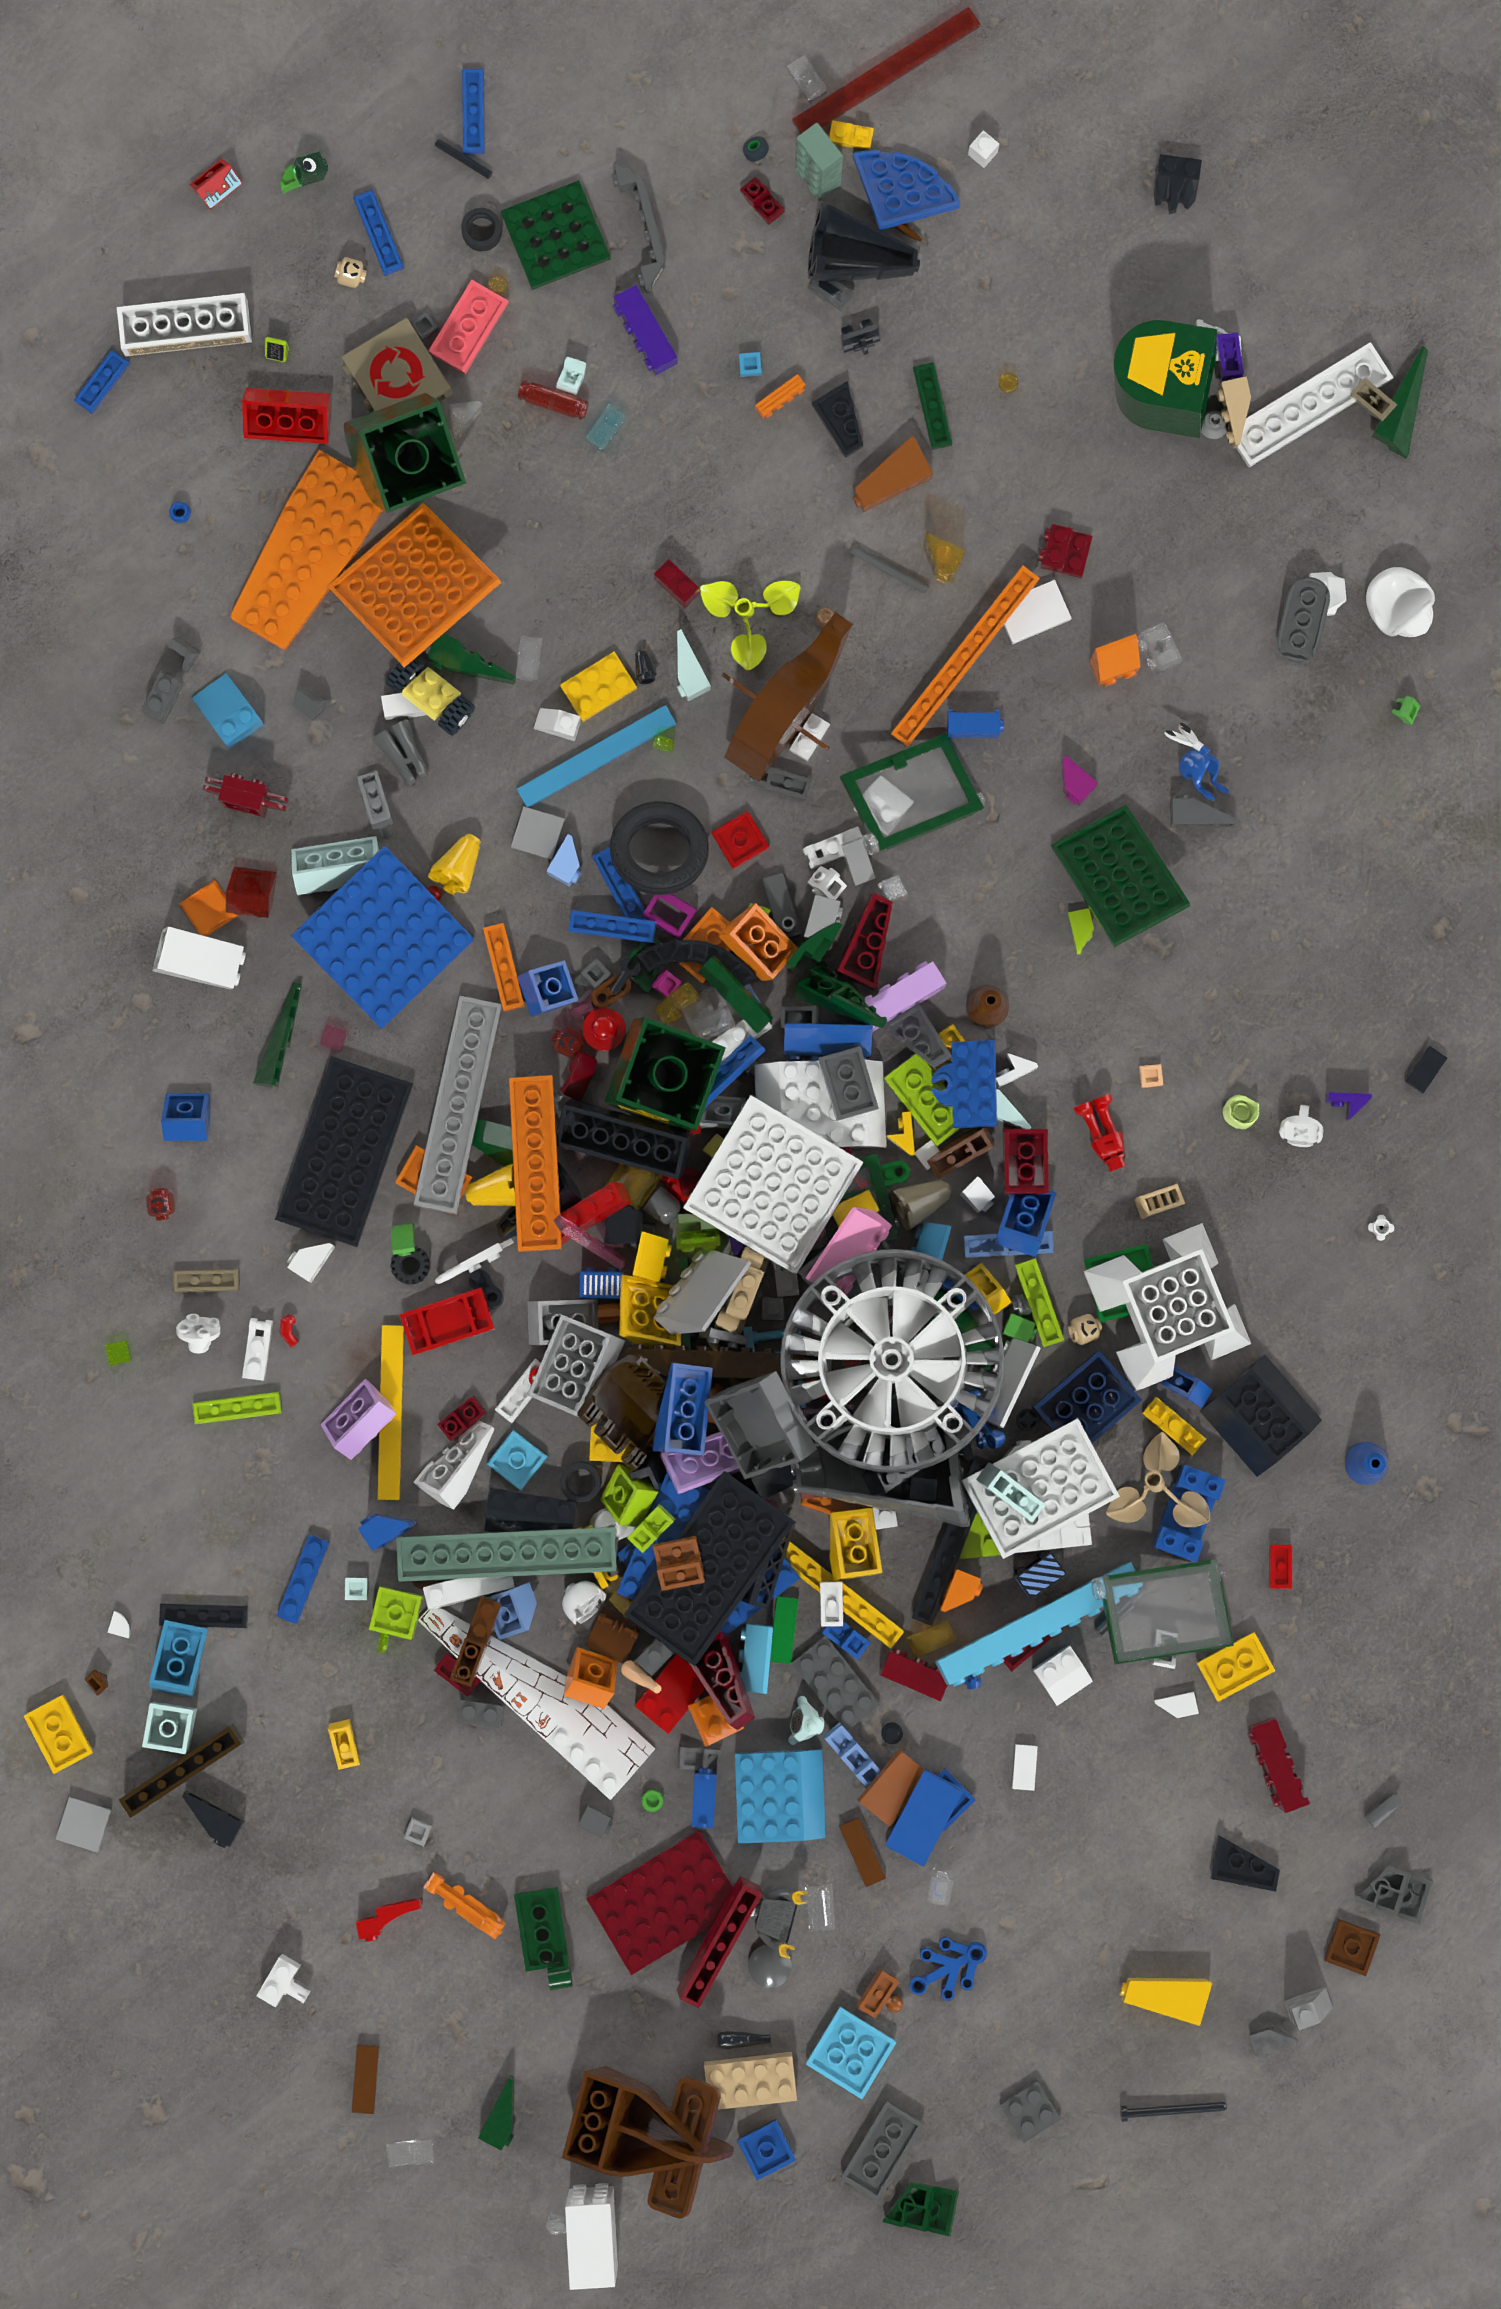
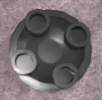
M766 1944L759 1946L753 1951L748 1960V1970L751 1978L758 1985L765 1988H775L782 1985L791 1973V1959L781 1957L779 1952Z

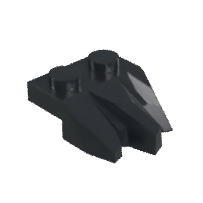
M1160 154L1154 187L1155 206H1159L1163 201H1166L1169 214L1176 213L1179 203H1182L1185 209H1189L1196 200L1202 160Z

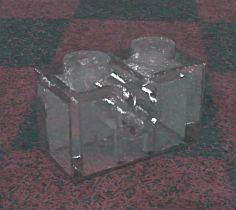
M1165 622L1159 623L1140 633L1138 644L1142 651H1146L1149 657L1147 663L1151 670H1155L1157 675L1180 665L1182 658ZM1156 645H1157L1158 648H1161V647L1163 648V650L1161 651V653H1160L1159 650H1157V651L1154 650L1155 647H1156Z

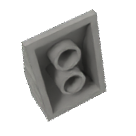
M597 1299L527 1302L529 1345H549L561 1315L598 1329Z

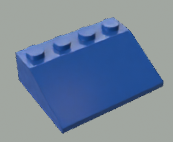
M785 1024L784 1057H788L790 1061H800L801 1057H810V1061H818L820 1057L861 1046L864 1059L866 1060V1058L871 1056L873 1025Z

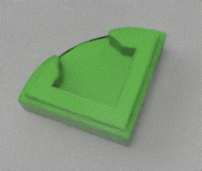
M292 164L285 169L281 178L280 186L283 194L302 185Z

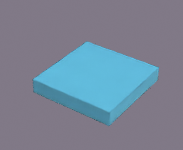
M513 1430L488 1461L487 1465L521 1491L548 1456Z

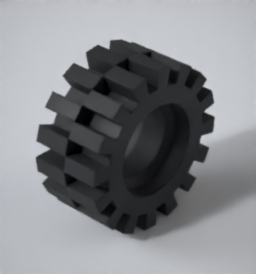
M415 1246V1251L411 1252L410 1255L399 1256L394 1254L390 1264L391 1272L395 1278L407 1285H415L422 1282L428 1276L431 1267L427 1253ZM415 1257L418 1260L419 1267L416 1272L409 1274L403 1270L402 1263L405 1258Z

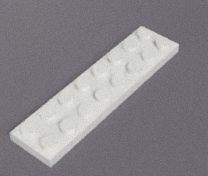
M1371 342L1246 418L1241 442L1236 449L1248 467L1253 466L1357 402L1350 393L1364 378L1377 388L1393 379L1392 374Z

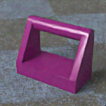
M673 894L654 895L642 917L649 921H656V926L679 939L698 909ZM659 898L688 915L680 929L651 913Z

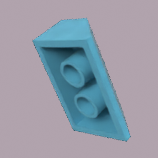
M746 1623V1628H742L741 1641H745L744 1650L740 1649L739 1663H743L740 1674L746 1691L767 1694L773 1625Z

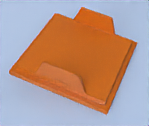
M215 880L179 903L198 933L205 937L239 916Z

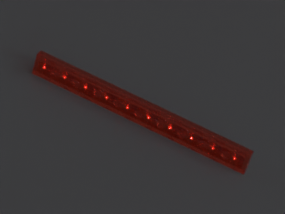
M969 7L794 117L792 119L793 124L800 134L815 123H818L821 128L832 122V120H835L978 29L980 22Z

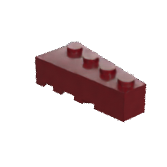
M720 1631L696 1666L690 1665L728 1724L738 1731L754 1719L755 1715L728 1635Z
M1272 1717L1250 1725V1732L1247 1735L1251 1745H1256L1258 1753H1255L1259 1766L1263 1765L1266 1772L1263 1774L1266 1786H1271L1273 1791L1270 1797L1274 1807H1278L1284 1813H1288L1310 1805L1308 1797L1302 1796L1301 1790H1303V1785L1297 1773L1294 1774L1293 1769H1295V1765L1289 1752L1285 1750L1287 1745L1276 1718Z

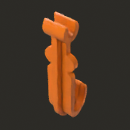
M435 1871L432 1873L424 1888L430 1893H437L444 1898V1907L451 1910L456 1907L457 1914L493 1939L502 1934L506 1923L498 1914L470 1894L464 1895L465 1890L461 1885H456L452 1888L444 1882L445 1879Z

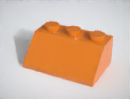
M756 903L734 918L719 935L727 946L761 981L773 980L798 949Z

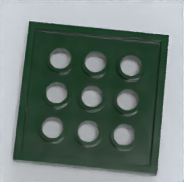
M579 180L500 211L532 290L611 260ZM564 204H571L574 207L570 213H564L561 208ZM546 211L554 214V217L549 221L542 218V214ZM531 219L534 225L531 228H524L522 226L523 221ZM572 223L581 225V229L578 232L570 231L569 227ZM552 231H559L562 234L558 240L551 239L549 235ZM534 238L542 241V244L537 248L530 245V241ZM580 242H586L589 248L582 252L577 249V245ZM560 250H567L569 252V256L566 259H560L557 254ZM540 258H548L549 264L546 267L539 266L538 260Z

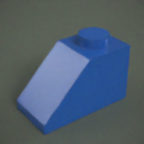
M1175 1366L1173 1376L1159 1382L1200 1408L1204 1406L1213 1391L1201 1380Z

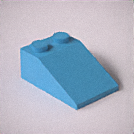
M227 673L192 697L229 750L264 725Z
M924 1222L922 1227H917L915 1238L918 1239L916 1247L912 1246L911 1251L942 1260L952 1226Z
M167 1620L164 1621L149 1680L150 1690L193 1698L208 1629Z

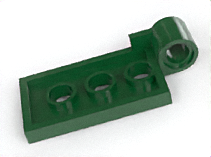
M558 1887L515 1893L514 1899L526 1972L547 1968L551 1991L573 1987ZM540 1906L545 1909L546 1914L543 1918L538 1919L533 1915L535 1907ZM542 1928L546 1929L549 1933L548 1939L544 1941L539 1940L536 1936V1932ZM542 1951H549L552 1954L550 1962L545 1963L541 1961L540 1953Z

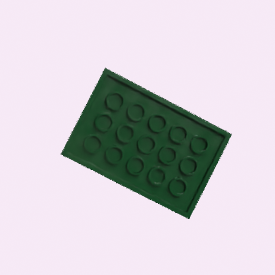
M1127 805L1116 809L1051 845L1055 855L1114 947L1190 907L1189 900Z

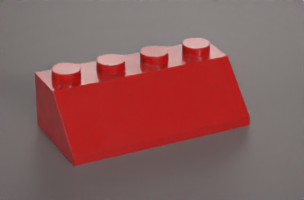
M257 388L245 389L242 399L244 438L329 444L331 423L330 393Z

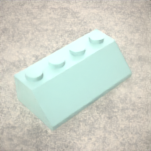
M377 837L291 849L292 875L297 895L339 889L379 851Z

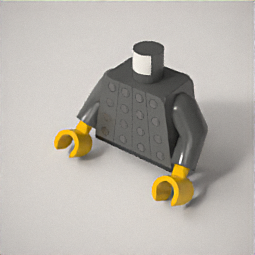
M781 1888L769 1892L766 1897H762L760 1906L756 1905L750 1916L757 1919L755 1929L758 1936L767 1946L779 1952L781 1957L790 1959L791 1957L786 1954L788 1948L791 1950L795 1949L794 1946L788 1945L797 1906L807 1903L806 1901L803 1902L800 1896L807 1894V1891Z

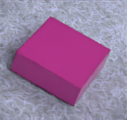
M663 969L651 987L667 999H670L681 984V981Z

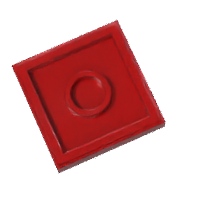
M748 811L711 832L733 870L770 848Z

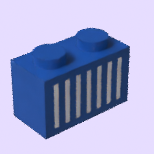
M585 1268V1272H580L579 1298L620 1299L621 1275H624V1273H620L619 1268H607V1272H598V1268Z

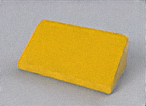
M868 1189L839 1203L832 1215L839 1228L853 1207L870 1209L875 1212L880 1210Z

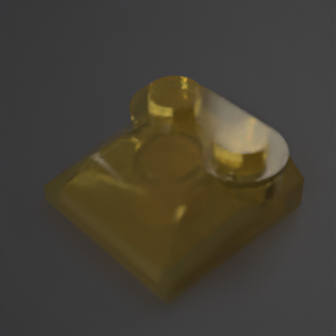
M620 1163L604 1187L611 1182L623 1183L632 1201L628 1205L639 1211L663 1176Z

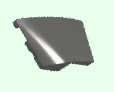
M1388 1866L1355 1901L1420 1924L1433 1882Z

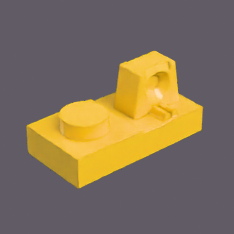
M832 120L829 138L834 145L870 151L874 128Z

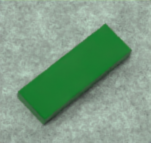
M777 1596L770 1662L791 1664L799 1598Z

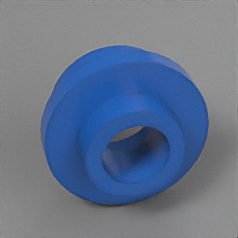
M176 502L170 507L169 515L174 522L184 523L190 518L191 510L186 503ZM179 510L184 511L182 516H177Z

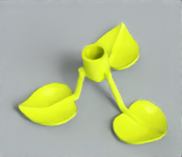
M792 581L774 582L767 586L763 592V597L768 602L764 604L751 603L746 598L738 600V592L734 585L729 582H715L702 585L700 588L703 603L712 615L726 617L730 614L731 608H734L737 614L743 618L747 635H739L733 640L731 653L733 658L747 671L754 669L761 663L767 650L766 641L761 634L751 635L748 619L753 616L754 608H767L770 606L771 611L775 615H788L796 608L801 589L798 583Z

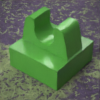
M1413 697L1398 698L1396 702L1401 705V709H1393L1392 713L1404 723L1412 725L1420 705Z

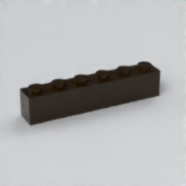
M232 1724L120 1798L119 1802L128 1816L132 1818L245 1743L234 1724Z

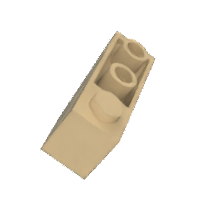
M1247 376L1221 382L1219 389H1217L1218 401H1222L1224 410H1221L1224 423L1227 422L1228 431H1226L1227 441L1229 444L1232 443V448H1237L1240 445L1250 405L1251 394Z

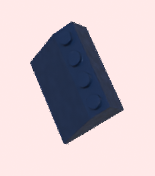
M1096 1350L1031 1408L1036 1411L1052 1432L1078 1418L1092 1444L1141 1402L1142 1399L1100 1350Z

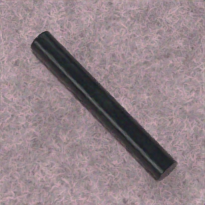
M441 139L436 141L435 146L485 178L490 179L493 172Z

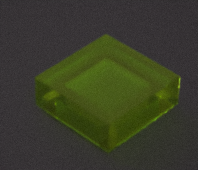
M127 1340L105 1345L109 1366L132 1361Z

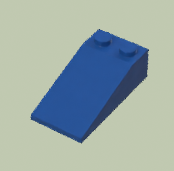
M671 1363L656 1423L653 1451L704 1456L708 1408L705 1401L710 1398L713 1368Z

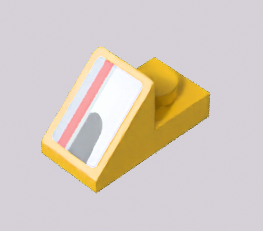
M902 1112V1118H898V1129L903 1131V1134L887 1135L886 1137L911 1157L915 1155L911 1112Z

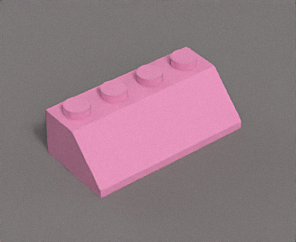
M853 1207L806 1276V1279L813 1283L827 1270L840 1262L863 1253L877 1251L881 1241L885 1240L892 1225L874 1210ZM854 1274L846 1276L835 1283V1285L846 1295L853 1288L856 1277Z

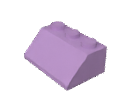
M364 1379L320 1425L332 1446L352 1460L392 1420L396 1412L390 1402L367 1379Z

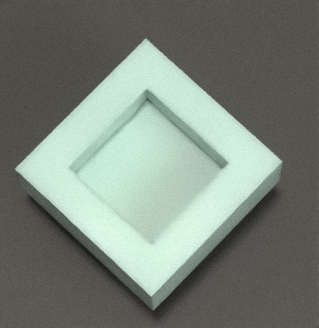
M345 1578V1600L368 1599V1578Z

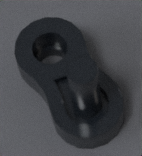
M483 1270L472 1272L469 1277L470 1287L473 1290L483 1289L489 1309L499 1308L504 1301V1295L501 1290L494 1286L487 1272ZM496 1295L497 1300L490 1302V1297Z

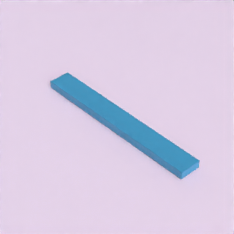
M665 705L517 788V791L526 807L530 808L676 725V722Z

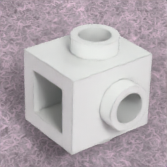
M822 866L818 868L807 882L813 888V894L834 900L838 898L847 886L839 878L840 874L832 868L827 870Z

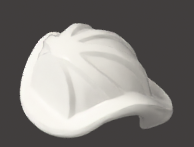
M1392 567L1380 572L1371 581L1366 592L1367 608L1377 627L1388 636L1399 634L1405 637H1416L1428 631L1433 619L1432 605L1435 602V595L1429 584L1415 572L1402 567Z

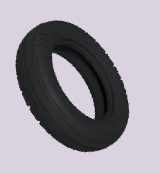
M665 801L647 802L629 810L616 824L610 840V856L619 876L634 889L652 895L672 894L690 886L703 872L709 855L708 837L699 819L684 807ZM667 824L677 828L684 834L688 840L690 852L681 866L669 872L655 873L643 869L633 860L629 851L630 841L637 831L647 825Z

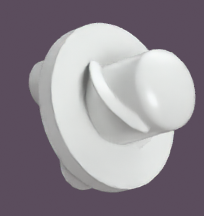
M189 1314L185 1320L177 1325V1336L181 1340L188 1342V1348L191 1352L197 1354L204 1353L209 1349L211 1341L220 1335L219 1320L217 1318L199 1317L198 1314Z

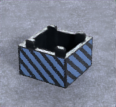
M1040 1551L1037 1553L1036 1556L1038 1558L1025 1568L1019 1566L1015 1569L1016 1574L1013 1577L1029 1599L1034 1598L1067 1574L1050 1551Z

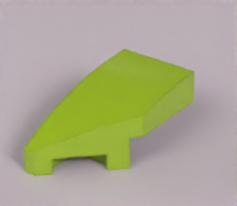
M1089 908L1068 912L1077 955L1081 954L1083 947L1091 940L1094 931Z

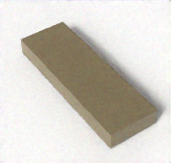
M239 1269L173 1271L174 1293L240 1291Z

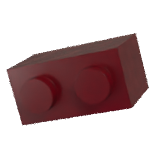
M669 559L654 573V580L685 609L700 594V588Z

